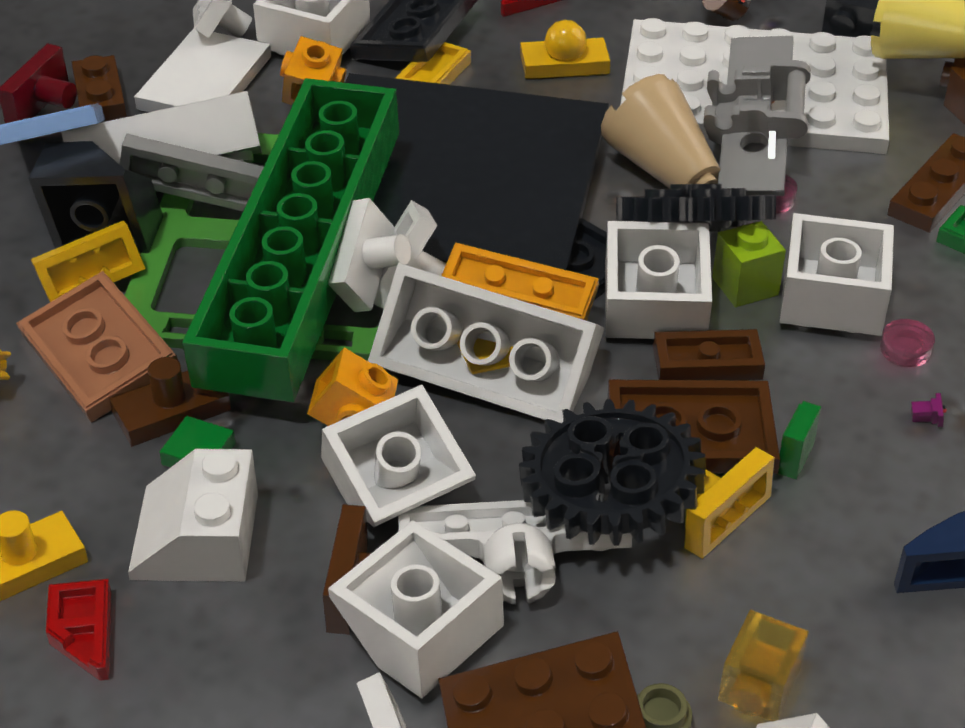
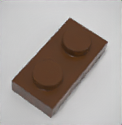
M93 55L83 60L71 61L79 107L98 103L102 106L105 117L104 121L127 117L115 56L102 57Z
M757 329L654 332L653 350L658 380H763L765 361Z

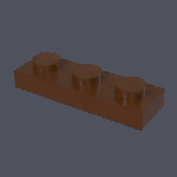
M953 133L890 200L888 216L928 233L936 227L965 194V136Z

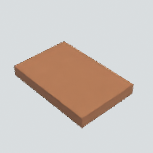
M104 271L16 323L22 336L91 423L112 410L109 398L150 384L148 367L151 362L161 357H171L178 360L173 350Z

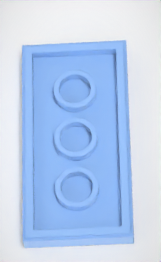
M96 103L1 124L0 145L98 124L105 120L102 106Z

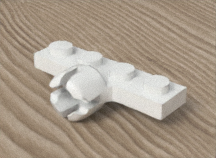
M524 500L418 506L398 516L399 531L414 520L468 556L482 560L484 566L502 577L503 601L510 604H516L514 587L525 586L527 603H532L542 598L551 589L556 579L554 570L556 568L554 554L632 548V535L630 533L622 534L619 546H614L610 536L601 534L599 540L594 545H590L588 532L581 531L571 540L567 539L565 524L552 530L547 529L546 515L534 517L532 515L531 502H524Z

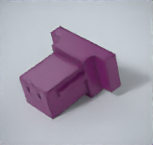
M935 393V398H931L930 401L911 402L912 422H931V424H937L938 427H943L944 413H946L947 407L942 405L941 393Z

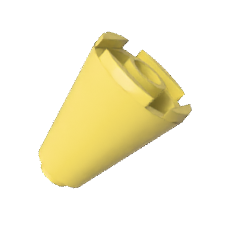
M965 0L878 1L873 21L880 23V37L871 35V50L875 57L881 59L965 58Z

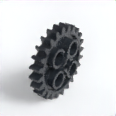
M670 184V189H644V196L616 197V220L709 223V232H721V228L740 227L746 225V221L776 219V195H746L747 188H722V184Z
M606 399L601 410H595L589 402H584L582 414L576 415L568 409L562 410V423L546 419L544 421L545 433L532 432L530 434L531 446L522 448L523 462L519 463L520 480L524 502H531L532 515L534 517L546 515V526L549 530L565 524L566 538L570 540L581 531L588 532L590 545H594L599 540L601 534L609 535L614 546H619L622 534L630 533L638 543L643 542V529L651 528L656 533L663 535L666 533L665 519L680 524L683 523L684 508L696 509L697 494H702L705 490L706 462L705 453H701L700 437H691V426L688 423L676 426L675 413L673 412L658 418L656 416V405L654 404L649 405L640 412L635 410L634 400H629L623 409H615L613 401ZM620 440V455H616L614 458V450L617 442ZM610 482L611 489L607 500L604 501L605 484Z

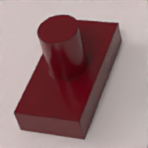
M49 43L41 48L0 86V104L5 123L35 117L47 104L69 109L73 106L77 97L76 85L68 80L62 47Z

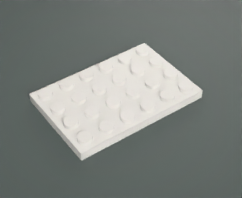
M657 18L633 20L622 93L629 86L645 77L665 74L669 80L673 79L679 84L705 139H709L703 124L704 110L706 106L712 105L707 91L708 73L711 70L718 71L719 81L727 85L731 38L793 36L792 60L806 62L810 66L811 77L805 86L804 115L808 119V131L800 138L788 139V146L887 155L889 145L887 59L877 58L872 54L871 36L847 37L834 36L827 32H817L814 34L790 32L781 28L761 30L749 29L741 25L725 27L705 25L701 22H664ZM623 95L621 98V104L626 100ZM786 100L775 101L771 104L772 111H785Z

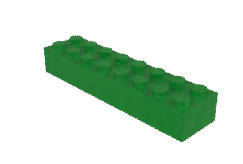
M305 78L183 339L182 345L192 388L287 402L295 401L337 294L328 285L352 201L366 198L374 200L399 136L396 89Z

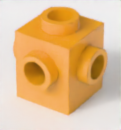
M300 36L294 52L287 51L282 61L280 76L284 77L281 102L293 105L305 78L344 83L347 69L340 67L343 49L322 41Z
M344 347L316 380L307 414L327 426L395 397L398 379L390 375L380 365L370 363Z

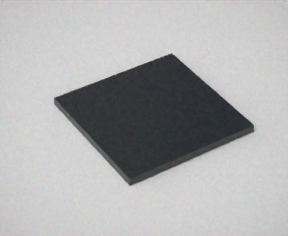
M348 74L345 83L396 89L399 136L373 200V203L394 227L412 200L428 209L437 224L436 229L422 251L447 263L456 242L569 271L603 138L601 123L608 110L609 103L362 74Z

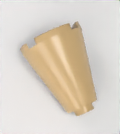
M665 74L645 77L629 86L622 93L626 100L617 110L611 105L606 111L601 123V134L606 142L669 189L670 184H718L719 171L721 169L679 84L673 79L669 80Z

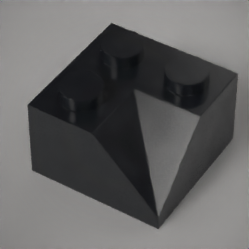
M93 141L46 143L28 179L55 249L124 220L129 227L139 253H149L163 219V213L152 179L124 169Z

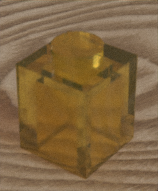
M750 610L724 662L718 701L733 706L737 711L745 715L759 716L769 721L778 720L800 672L809 631Z

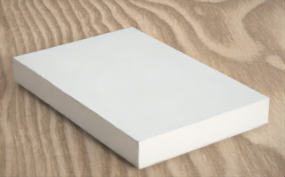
M193 28L134 96L136 109L152 112L243 92L271 58L270 44L213 32L208 38Z

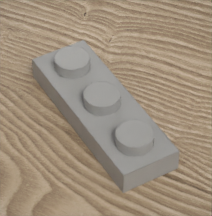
M130 134L125 136L120 158V165L124 169L151 178L155 191L239 211H244L264 166Z

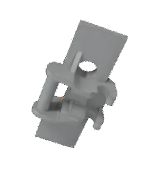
M793 36L731 38L727 85L719 81L718 71L711 70L708 73L707 91L712 105L705 107L703 124L709 140L721 145L719 166L721 170L719 171L718 184H722V188H747L746 195L784 196L788 139L800 138L808 131V119L804 115L805 86L811 77V69L806 62L792 60ZM786 100L785 111L771 110L772 103ZM749 143H762L766 146L759 152L743 150V147Z

